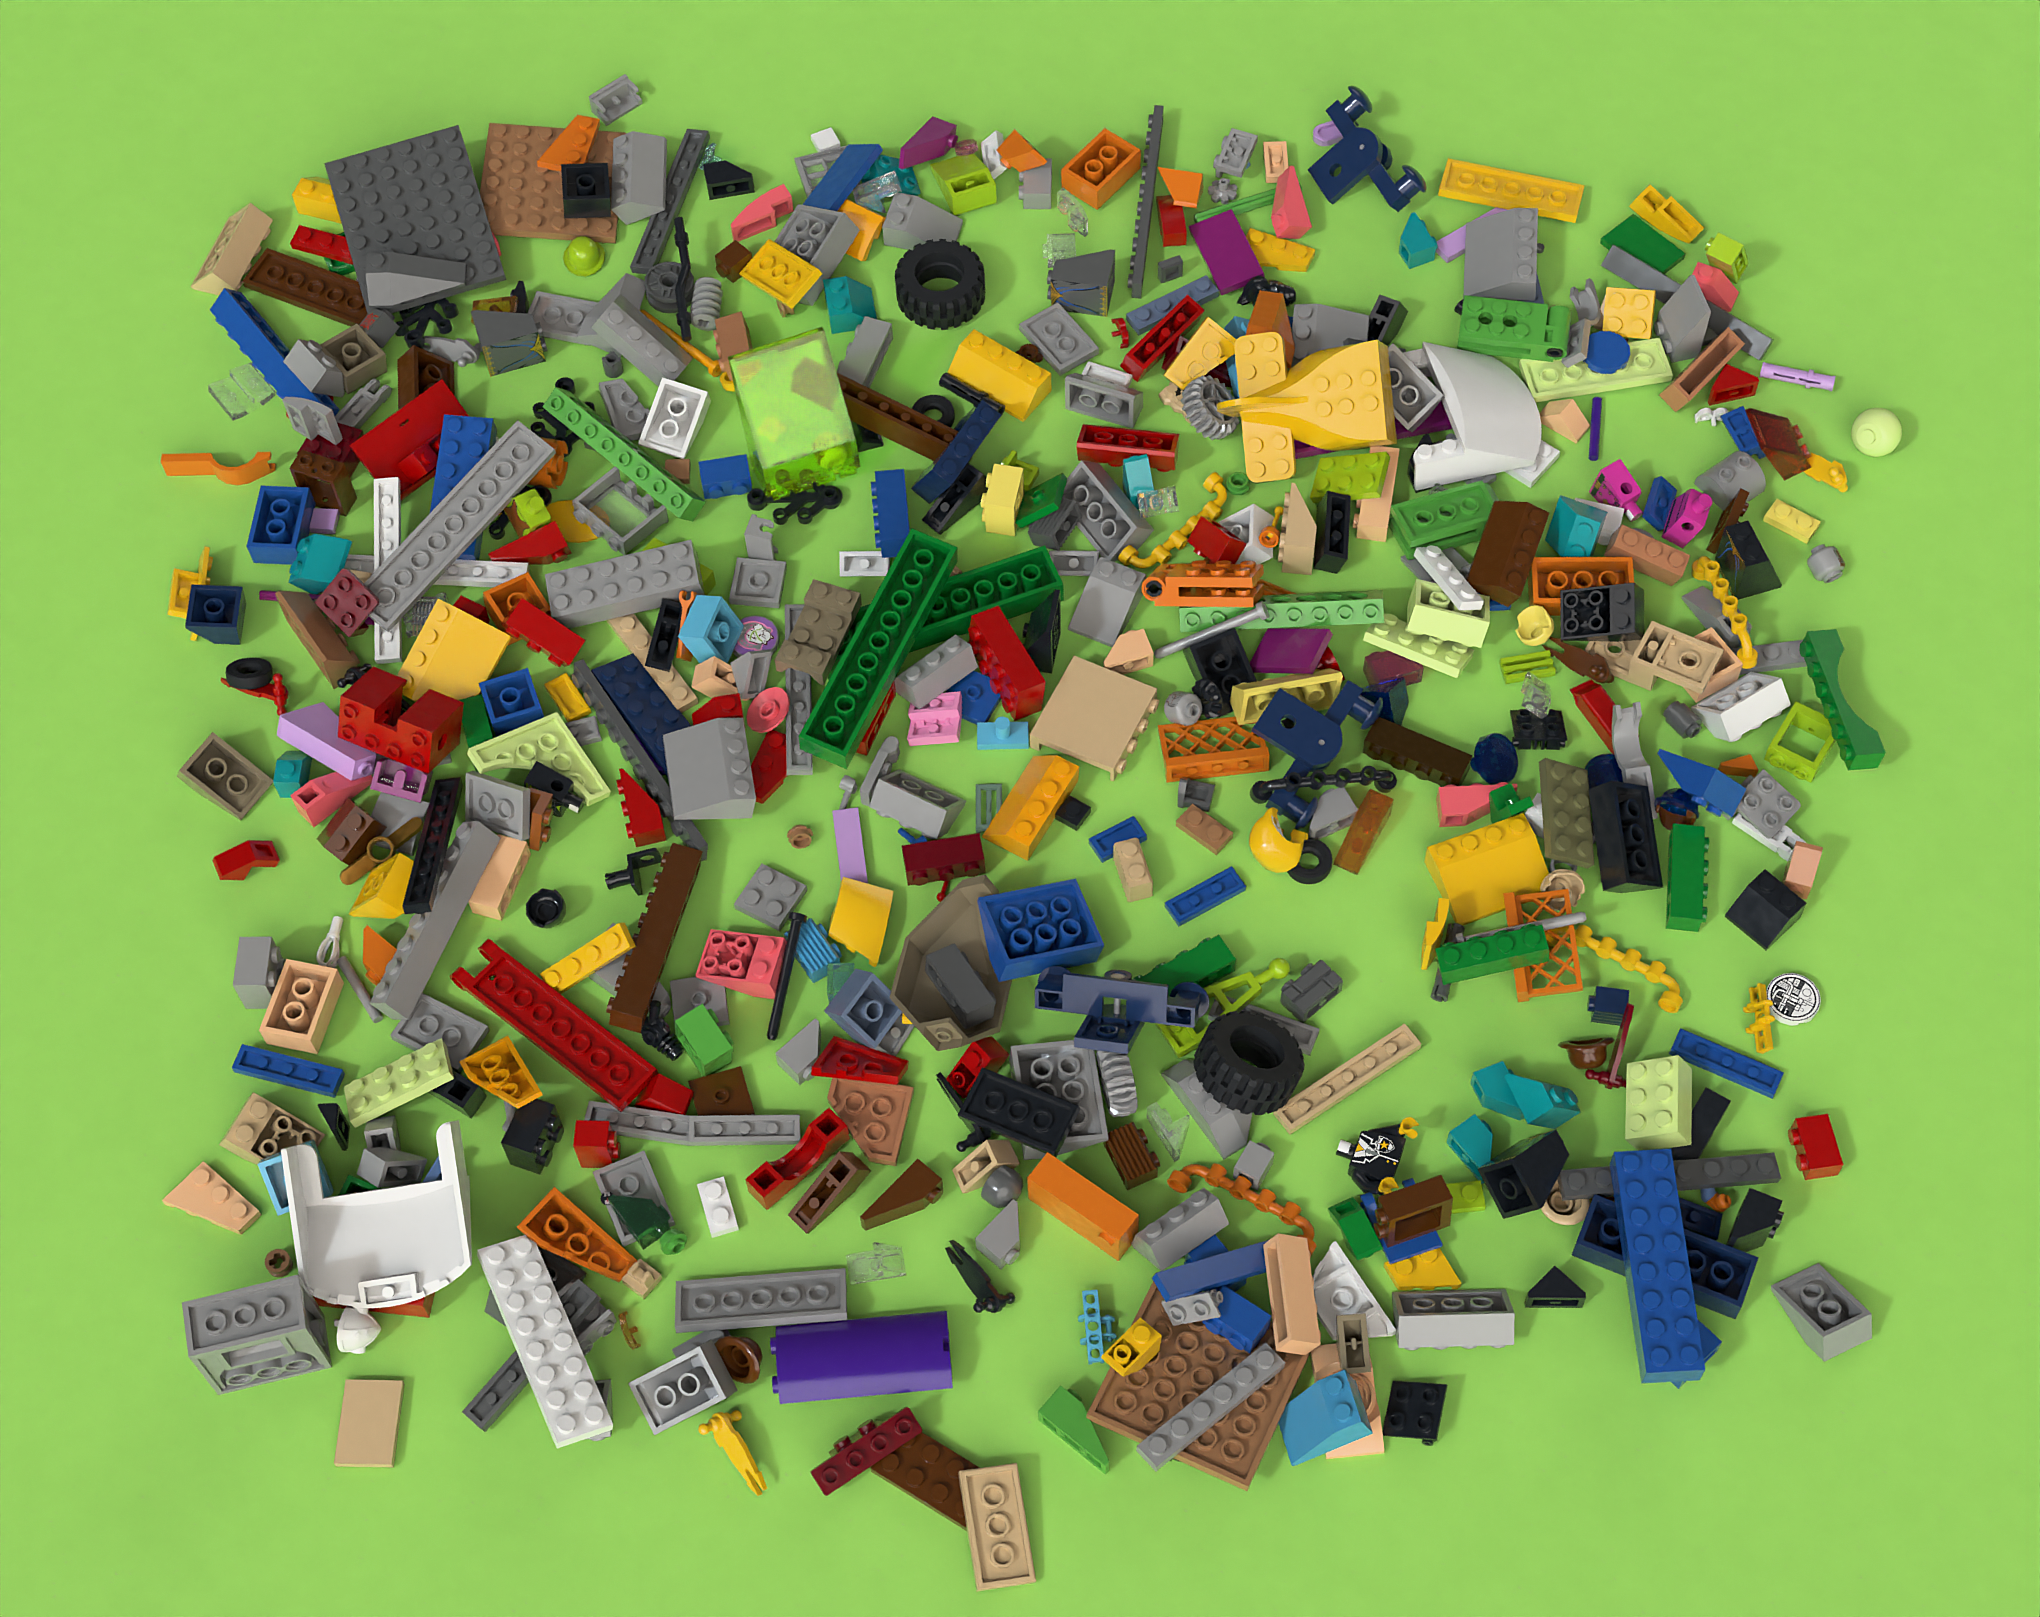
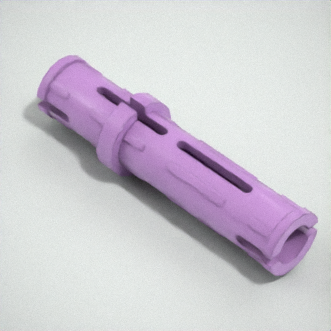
M1763 362L1759 377L1805 385L1807 389L1815 387L1832 391L1836 376L1814 373L1812 369L1804 371Z

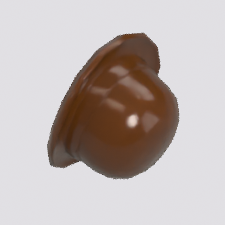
M1603 1037L1591 1040L1563 1041L1558 1046L1567 1050L1569 1061L1574 1067L1578 1069H1593L1604 1064L1607 1058V1045L1613 1043L1614 1039L1612 1037Z
M727 1336L720 1338L714 1343L733 1380L744 1384H751L759 1378L762 1352L759 1345L753 1339L744 1336Z

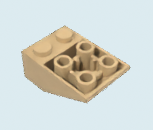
M1291 483L1290 493L1285 492L1278 562H1283L1282 572L1312 575L1317 526L1296 484Z
M253 1092L247 1098L219 1145L242 1159L257 1165L261 1159L279 1153L283 1148L300 1145L313 1139L318 1147L325 1134Z

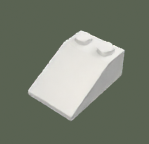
M662 377L638 445L685 459L704 422L711 403L708 392Z

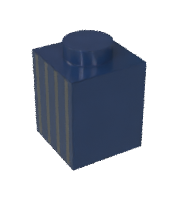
M1596 986L1594 995H1589L1587 1011L1592 1012L1591 1022L1620 1026L1626 1005L1629 1003V990Z

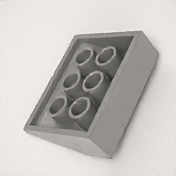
M798 204L774 241L823 273L798 303L813 306L824 288L823 280L831 278V275L860 231L845 213Z
M1513 208L1466 223L1463 299L1464 295L1504 300L1535 301L1538 208Z
M1294 304L1292 336L1295 353L1291 368L1312 353L1344 346L1343 341L1347 338L1367 342L1369 315L1322 304Z
M716 718L663 735L674 820L752 818L756 796L743 718Z
M1074 1040L1011 1046L1009 1064L1013 1080L1080 1107V1111L1058 1155L1108 1141L1094 1050L1075 1048ZM1021 1144L1024 1160L1040 1159L1046 1155L1043 1152Z

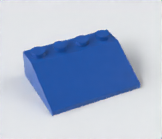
M1076 879L979 897L977 900L989 959L999 982L1040 974L1051 966L1070 968L1097 962L1104 947L1102 938Z

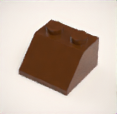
M348 798L318 836L317 840L340 861L350 865L367 852V845L370 840L381 836L387 827L352 799Z

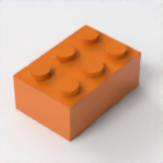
M1104 128L1061 169L1062 188L1098 210L1140 169L1141 150Z

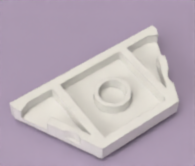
M1336 1241L1333 1242L1312 1276L1314 1279L1313 1288L1318 1319L1332 1340H1336V1315L1366 1313L1368 1338L1395 1335V1327Z

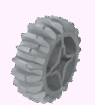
M1210 375L1207 377H1197L1188 383L1182 392L1183 398L1180 401L1184 405L1182 410L1187 414L1185 418L1191 422L1190 426H1194L1197 433L1202 432L1204 438L1209 437L1211 440H1219L1234 432L1240 422L1239 417H1231L1217 412L1216 404L1236 399V397H1232L1231 390L1225 388V383L1220 384L1218 378L1213 379Z
M1097 1050V1067L1109 1113L1113 1117H1124L1135 1113L1138 1101L1128 1055Z

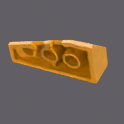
M509 1036L459 1061L470 1081L516 1108H520L543 1095Z

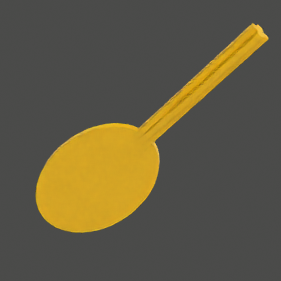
M573 500L557 501L546 507L551 516V522L556 521L566 542L582 543L599 538L587 524H582L575 518L573 514ZM594 506L589 510L610 527L609 517L601 508Z

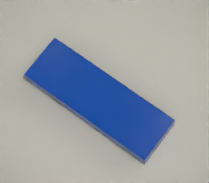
M1231 866L1165 902V908L1179 927L1246 891V885Z

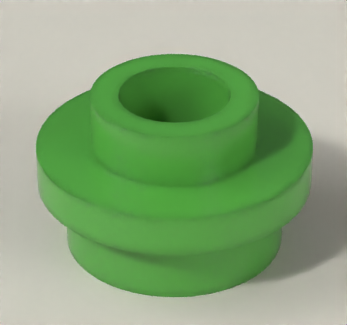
M1234 472L1226 480V489L1233 495H1243L1250 489V480L1246 474Z
M676 1228L666 1231L660 1238L661 1250L666 1255L678 1254L684 1249L687 1242L685 1233Z

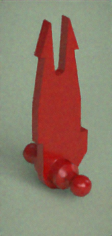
M280 673L273 675L274 684L269 683L256 689H237L258 698L263 697L273 700L277 706L278 716L287 713L285 705L289 698V692L285 685L282 684L283 676ZM221 678V683L229 688L232 687L225 678Z

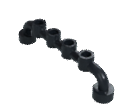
M1365 766L1360 772L1353 773L1347 768H1340L1336 774L1326 775L1322 770H1316L1311 776L1301 777L1298 773L1291 772L1283 779L1256 782L1250 789V797L1255 803L1264 804L1271 797L1273 790L1285 789L1287 792H1294L1297 788L1301 787L1319 790L1324 785H1335L1338 788H1343L1348 783H1360L1368 786L1373 781L1375 788L1379 792L1388 793L1395 787L1397 778L1389 770H1376L1372 766Z

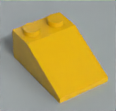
M399 852L372 869L349 915L353 917L395 919L405 914L402 905L414 861Z

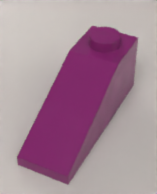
M932 116L901 147L899 168L905 169L944 156L957 143V125Z

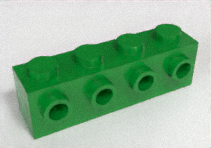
M1528 924L1522 926L1519 930L1510 932L1508 930H1501L1492 936L1484 938L1475 936L1469 938L1466 942L1457 944L1448 942L1439 948H1435L1443 985L1550 961L1549 947L1542 924L1537 926L1535 924Z

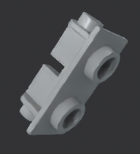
M1213 1289L1169 1302L1162 1300L1161 1303L1172 1325L1176 1326L1221 1317L1217 1307L1223 1302V1295L1220 1291L1217 1292Z

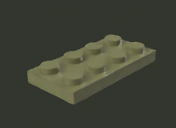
M1544 758L1539 762L1545 857L1588 869L1594 865L1587 769Z

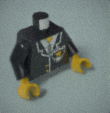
M1406 1117L1400 1124L1361 1131L1357 1144L1340 1140L1336 1155L1351 1160L1348 1175L1351 1176L1353 1182L1363 1193L1385 1195L1391 1193L1390 1189L1392 1188L1399 1189L1394 1176L1404 1150L1405 1134L1412 1139L1418 1135L1414 1129H1411L1413 1126H1419V1123L1414 1118Z

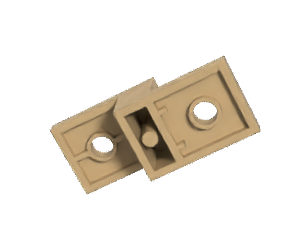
M1651 621L1642 640L1622 642L1589 641L1584 651L1593 656L1597 653L1606 658L1613 676L1649 691L1652 690L1656 680L1660 677L1702 694L1723 656L1724 649ZM1617 646L1621 649V652L1611 653L1608 648ZM1689 658L1694 660L1696 664L1686 666L1682 663V660Z

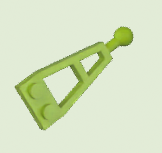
M1275 958L1270 962L1267 970L1255 977L1251 972H1247L1203 989L1207 992L1208 997H1214L1224 1012L1220 1015L1232 1011L1239 1013L1262 993L1261 985L1273 978H1285L1290 972V965L1283 958ZM1248 985L1250 989L1233 1004L1229 1002L1224 994L1225 992ZM1155 1023L1178 1058L1198 1048L1209 1026L1207 1025L1197 1034L1193 1028Z

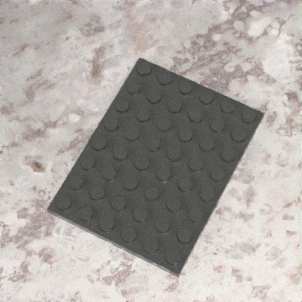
M459 125L324 163L367 313L372 310L369 307L365 275L368 252H394L467 264L466 286L441 294H428L422 296L423 299L418 301L412 299L402 302L401 306L395 308H375L381 311L385 309L391 314L506 280Z

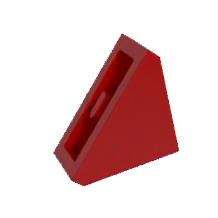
M1725 364L1711 388L1708 399L1709 406L1755 396L1759 384L1758 377Z
M659 1073L653 1076L648 1085L638 1094L634 1106L641 1109L686 1115L694 1092Z

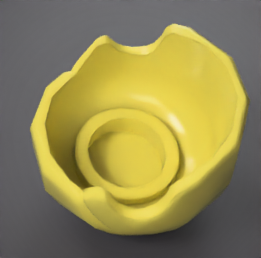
M1533 605L1526 607L1517 616L1519 626L1515 631L1520 641L1525 645H1541L1548 641L1554 631V621L1543 606Z

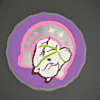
M756 615L741 619L740 621L744 627L733 650L734 655L739 658L749 651L770 649L773 655L779 644L778 629L774 623L765 617Z

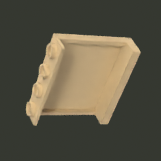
M1073 656L1029 734L1030 748L1040 751L1041 747L1045 745L1109 771L1110 780L1114 782L1117 774L1123 773L1127 764L1126 758L1128 754L1134 753L1138 744L1137 738L1139 734H1144L1146 731L1149 715L1151 713L1155 714L1159 706L1160 700L1157 699V688Z

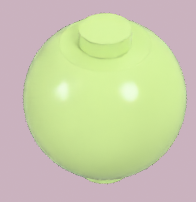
M1885 408L1867 409L1855 419L1852 425V441L1855 447L1865 455L1871 457L1884 456L1898 446L1902 437V426L1898 417Z

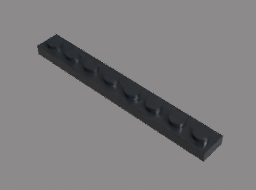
M461 777L435 780L402 905L405 914L432 912L463 788Z

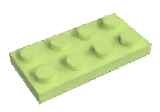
M1384 614V623H1373L1367 629L1363 638L1366 642L1455 678L1459 677L1474 653L1473 649L1459 642L1443 641L1426 634H1415L1407 630L1406 622L1399 620L1392 614Z
M440 1038L432 1043H428L424 1047L404 1055L398 1060L380 1067L374 1072L344 1086L349 1119L352 1125L356 1128L453 1080L454 1076L447 1045L443 1039Z

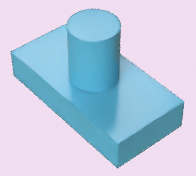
M998 717L995 722L977 723V749H1029L1028 722H1010L1006 717Z

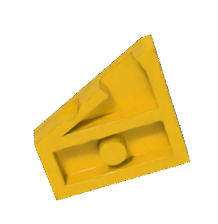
M1440 1248L1393 1264H1389L1388 1261L1384 1263L1385 1270L1398 1290H1413L1414 1288L1434 1290L1435 1287L1458 1289L1462 1284Z

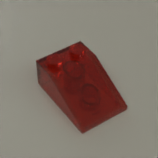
M1752 408L1745 410L1761 450L1784 481L1811 468L1808 458L1812 457L1807 445H1802L1800 439L1804 436L1798 424L1793 426L1788 418Z

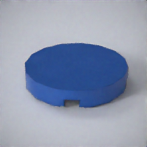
M1599 331L1592 333L1589 336L1587 358L1583 362L1585 361L1588 364V368L1600 374L1616 373L1617 370L1626 367L1630 357V346L1622 336L1614 332Z

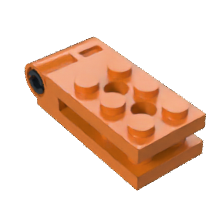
M1197 560L1191 562V564H1161L1143 581L1141 589L1145 598L1154 601L1155 606L1254 607L1265 594L1264 584H1257L1264 574L1263 564H1256L1255 561L1231 564V561L1223 560L1217 561L1216 564H1206L1204 560Z

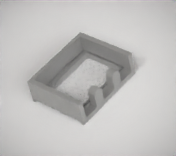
M613 467L572 501L575 518L580 523L587 524L597 537L605 539L612 550L615 552L619 551L623 555H627L630 550L658 527L668 522L666 507L662 505L655 509L653 498L649 494L641 497L638 495L636 484L632 480H629L626 484L621 481L620 472L617 467Z

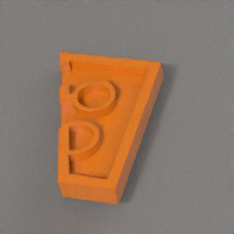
M577 115L538 159V167L561 171V164L587 163L600 127V119Z

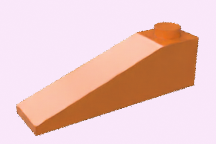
M1260 290L1248 323L1246 335L1267 332L1280 334L1284 339L1287 368L1291 369L1295 345L1283 293Z

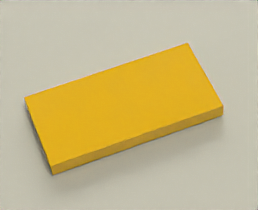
M768 239L739 274L749 283L790 309H793L823 273L815 266Z

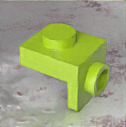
M1014 450L1011 451L1008 457H1004L1001 465L1023 468L1024 490L1028 491L1031 489L1039 475L1038 467L1018 460L1017 451Z

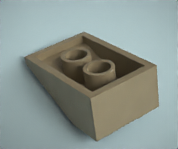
M213 732L177 774V777L195 792L240 821L273 784V779Z

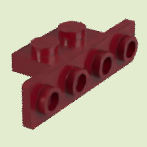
M904 1407L883 1422L879 1420L873 1421L872 1419L867 1420L857 1428L858 1433L850 1438L846 1435L833 1444L834 1449L829 1451L831 1457L810 1471L822 1493L828 1496L921 1433L922 1428L910 1408Z

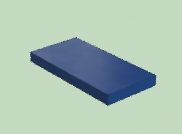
M848 144L802 205L837 211L882 153L883 149L879 144Z

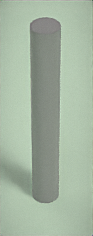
M346 956L340 957L337 963L373 1023L380 1022L383 1016L377 1008L370 1004L372 998Z

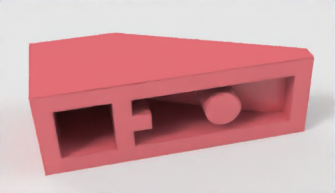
M1289 166L1277 180L1271 214L1272 225L1277 238L1300 239L1312 228L1294 166Z

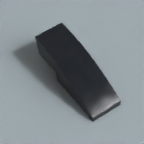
M1707 1087L1704 1089L1692 1110L1691 1145L1671 1148L1673 1161L1700 1158L1727 1111L1731 1100Z

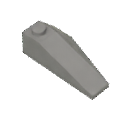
M626 273L584 317L576 339L609 353L614 351L618 357H621V354L591 327L620 294L640 310L646 291L645 281Z

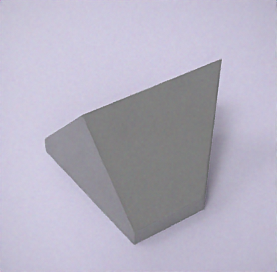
M770 649L749 651L730 663L741 699L755 698L760 692L765 690L769 666L772 660V651Z

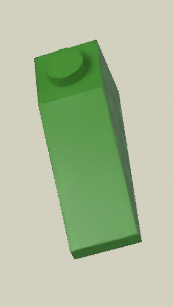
M1060 1385L1039 1409L1038 1420L1106 1475L1109 1471V1460L1091 1420L1086 1418L1087 1411L1081 1402L1082 1398L1074 1390H1066Z

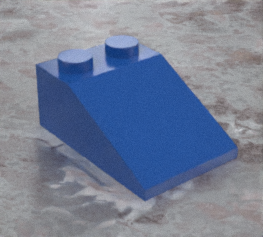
M1659 749L1657 754L1682 790L1692 796V802L1702 807L1707 806L1706 811L1720 817L1721 814L1733 817L1746 791L1745 787L1716 768Z

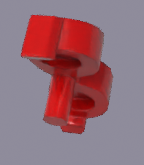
M1111 319V322L1115 323L1119 330L1111 332L1112 337L1121 335L1122 344L1120 349L1127 348L1129 346V335L1124 319Z

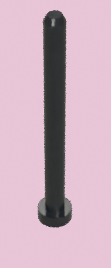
M789 912L788 915L791 925L767 1031V1038L773 1041L776 1040L779 1032L801 925L807 921L806 915L796 912Z

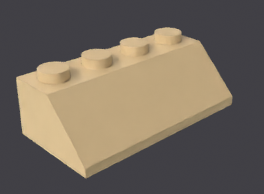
M249 203L230 216L194 279L191 288L215 295H220L224 288L238 291L243 283L241 281L242 276L246 275L252 267L250 263L252 258L256 257L262 248L260 246L261 241L265 240L271 232L269 227L273 219L252 203Z

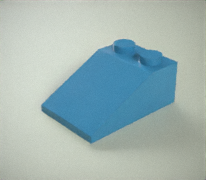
M1346 1370L1318 1380L1286 1405L1279 1421L1280 1430L1292 1466L1373 1434L1357 1383Z

